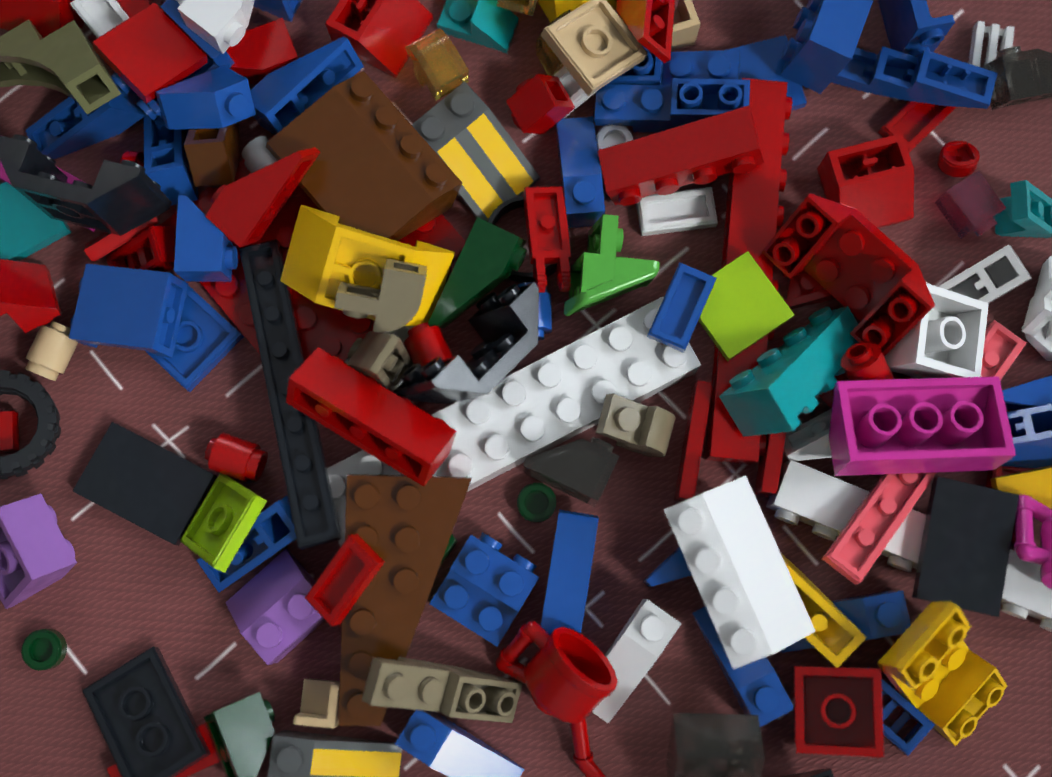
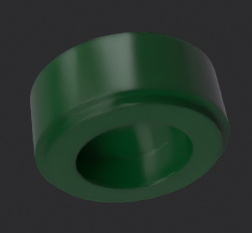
M543 483L528 484L518 495V511L529 522H544L555 511L556 496L552 489Z
M36 630L24 640L21 649L22 658L25 664L34 670L52 669L64 660L67 653V643L63 635L56 630Z

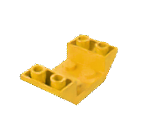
M305 205L300 206L281 275V282L314 303L334 308L340 282L381 289L386 259L427 266L425 286L419 310L413 319L404 326H417L429 322L443 292L455 254L454 251L418 240L415 246H411L340 224V216ZM368 315L367 318L375 320L376 316Z
M951 601L931 602L877 664L898 693L935 724L933 728L956 747L962 738H966L973 733L978 720L987 709L999 703L1007 684L995 666L970 651L964 639L971 626L958 605Z

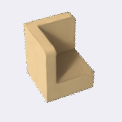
M679 0L678 6L674 9L671 52L695 44L701 23L692 0Z
M304 679L300 713L294 715L293 724L324 728L337 727L339 725L340 681Z

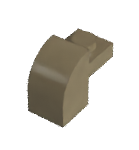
M386 259L381 289L340 282L334 308L342 309L345 315L354 318H367L368 315L376 316L373 332L397 330L409 323L419 310L425 286L427 266Z
M606 394L596 433L617 440L616 446L644 456L665 457L676 416L658 406L648 407L616 394Z

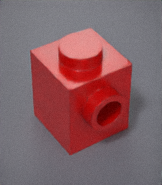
M536 74L533 78L521 82L516 87L517 92L506 101L512 112L514 124L523 133L544 134L575 109L559 77Z

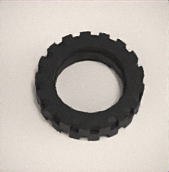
M1 370L0 395H17L27 400L34 407L38 418L37 431L30 443L17 453L3 457L0 456V479H8V476L16 475L20 477L28 474L27 471L33 467L36 469L45 462L43 459L48 454L51 455L55 450V442L60 437L61 427L59 426L60 414L51 396L40 383L31 380L25 374L18 373L17 375L11 374L10 371Z

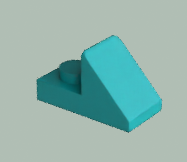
M446 0L437 27L438 32L507 53L519 18L498 0Z
M1027 180L1010 183L1011 196L999 198L994 202L996 235L1051 238L1052 199Z

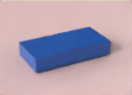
M679 262L647 337L684 353L717 278Z

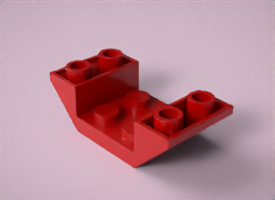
M809 194L761 252L790 279L804 269L844 307L848 306L852 314L860 321L849 334L859 343L877 344L884 356L936 306L919 265L857 209L814 194Z
M0 259V316L7 313L25 333L38 326L46 325L53 318L61 315L50 271L42 264Z

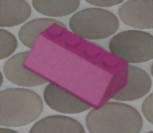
M999 376L837 381L835 384L829 430V442L835 476L995 470L1016 456Z

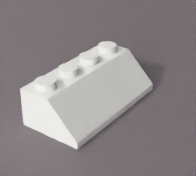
M746 476L664 509L733 669L772 655L815 632V628Z

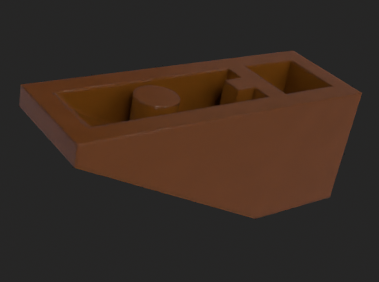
M239 122L224 128L189 129L184 142V148L195 187L209 186L211 188H220L224 184L228 185L235 181L239 165Z

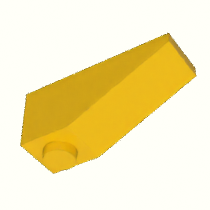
M781 553L815 628L814 633L804 638L838 668L866 639V636L803 572Z

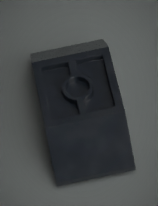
M14 134L12 138L0 135V161L12 186L51 219L121 236L164 213L171 207L172 202L160 190L161 186L152 181L145 173V168L135 162L122 160L120 164L103 160L94 186L79 180H74L73 184L66 183L68 177L55 166L56 161L42 154L37 149L36 142L18 134Z
M535 282L522 287L513 284L498 296L495 292H492L477 303L476 306L479 310L468 321L483 339V342L471 351L470 354L473 358L467 364L464 363L459 355L444 360L436 357L424 366L417 363L400 376L403 382L393 393L413 401L450 404L489 394L538 344L539 288Z

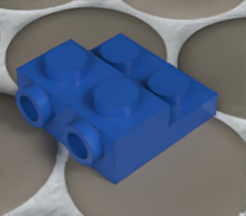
M482 532L479 539L473 535L469 536L450 567L449 573L429 604L498 647L538 581L539 576L533 573L537 567L535 564L517 553L513 560L499 552L502 547L501 543Z

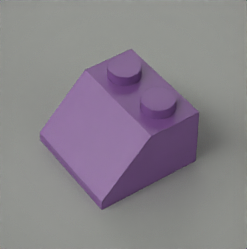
M42 494L0 507V599L5 609H8L62 579L77 563L72 544L64 538L57 525L56 513L50 505L46 504Z
M288 549L281 552L225 602L240 633L267 665L281 661L325 621L305 599L316 581Z

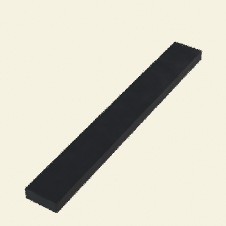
M275 239L239 248L298 548L302 550L341 540L318 423L286 403L289 377L304 363V356L289 286L280 281L284 268L280 243Z

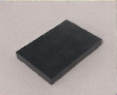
M112 422L74 487L73 492L173 545L179 546L181 537L207 496L217 475Z
M934 477L912 598L928 602L951 601L962 610L999 617L1019 495L943 477Z
M151 647L82 690L122 777H175L211 754L158 647Z

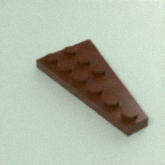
M347 474L345 540L349 535L358 534L385 563L342 621L338 726H381L387 707L372 706L362 700L373 657L398 660L399 657L406 658L472 477L432 476L423 487L405 475Z

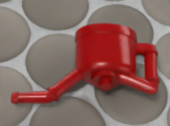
M535 621L523 624L519 629V633L510 644L500 651L499 657L496 659L498 670L526 684L535 705L543 713L570 723L574 746L573 759L586 777H606L593 761L594 757L593 752L590 751L586 717L604 698L610 696L616 689L618 680L615 670L600 649L575 630L559 627L554 629L549 635ZM535 643L540 649L525 666L518 662V658L529 645Z

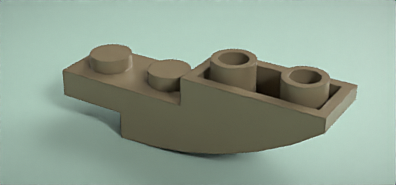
M373 657L362 700L372 706L436 711L450 718L512 723L523 683L441 663L399 657L398 660Z

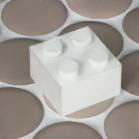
M926 283L936 306L884 356L890 370L917 379L981 377L989 303Z

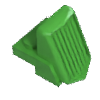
M603 214L588 231L587 252H584L571 266L569 299L564 302L565 316H570L573 313L637 288L647 287L658 274L659 261L616 257V252H621L624 238L623 228H618L619 216Z

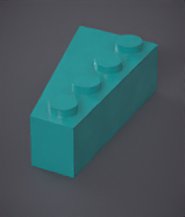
M827 306L817 310L809 316L810 323L808 325L797 328L783 337L785 343L782 346L771 349L759 356L756 360L758 362L756 367L737 374L729 381L731 387L719 397L743 437L794 431L801 424L797 415L801 412L805 414L812 412L819 404L815 396L831 391L837 383L835 376L845 373L841 366L843 355L848 348L859 343L849 334L858 325V322L848 306L834 310Z

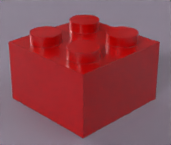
M794 666L796 753L884 758L881 669Z

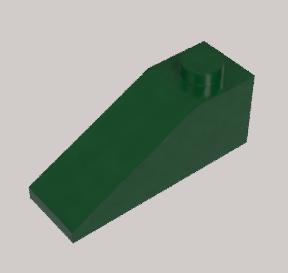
M477 217L429 319V326L445 328L507 279L513 269L518 271L527 254V249L523 248L526 240Z

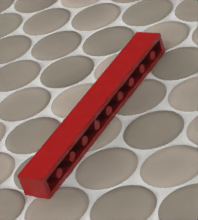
M750 79L749 106L754 118L764 163L756 165L753 170L746 173H729L721 269L748 251L778 291V280L773 279L774 264L761 252L776 235V228L780 229L783 223L784 206L778 205L779 192H784L787 179V170L781 169L782 156L787 155L790 134L784 132L785 120H789L791 115L792 97L787 96L788 82ZM775 330L728 362L714 344L711 379L713 387L709 405L705 460L752 465L759 461V456H764L767 435L743 437L719 396L731 387L729 381L734 376L743 371L752 370L758 365L756 360L763 353L767 352L768 340H773Z

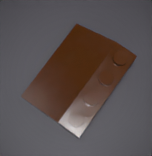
M364 71L332 87L266 143V148L277 161L297 151L316 147L321 153L298 184L319 210L340 216V224L395 241H399L451 209L462 185L461 180Z

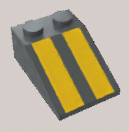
M465 81L412 124L416 131L461 180L462 185L457 198L476 219L479 217L488 222L491 214L499 205L511 198L521 196L525 187H531L540 180V176L490 108Z
M282 730L273 735L268 777H400L403 749L395 745L396 742Z

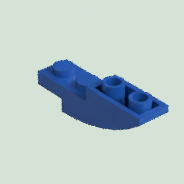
M642 46L648 53L646 58L608 84L672 85V78L739 79L740 50L671 52V60L663 63Z
M672 78V85L607 84L596 92L595 125L633 126V132H661L748 106L750 100V79Z

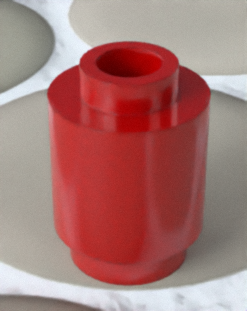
M422 323L407 332L409 337L404 340L403 344L413 365L420 363L421 366H424L436 357H440L442 360L453 357L439 326L430 327L428 323Z
M856 343L848 348L841 359V366L849 381L894 380L889 365L877 344Z
M223 432L218 438L213 437L210 440L205 451V459L209 460L208 467L210 470L247 482L249 479L258 481L265 469L268 452L261 450L260 445Z

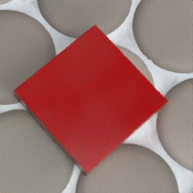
M156 2L92 42L94 51L146 104L157 97L155 91L180 82L208 63L207 54Z

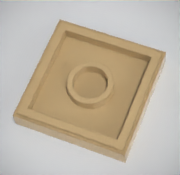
M589 0L545 27L541 33L542 38L587 96H590L642 62L648 55L607 0Z

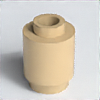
M52 321L50 327L40 326L26 355V359L29 361L25 369L53 381H56L59 373L64 374L78 342L69 339L71 328Z

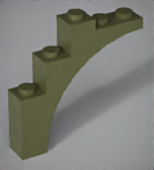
M30 20L0 36V87L17 85L43 86L61 91L77 101L86 114L121 94L99 55L94 51L93 46L74 20L44 38Z

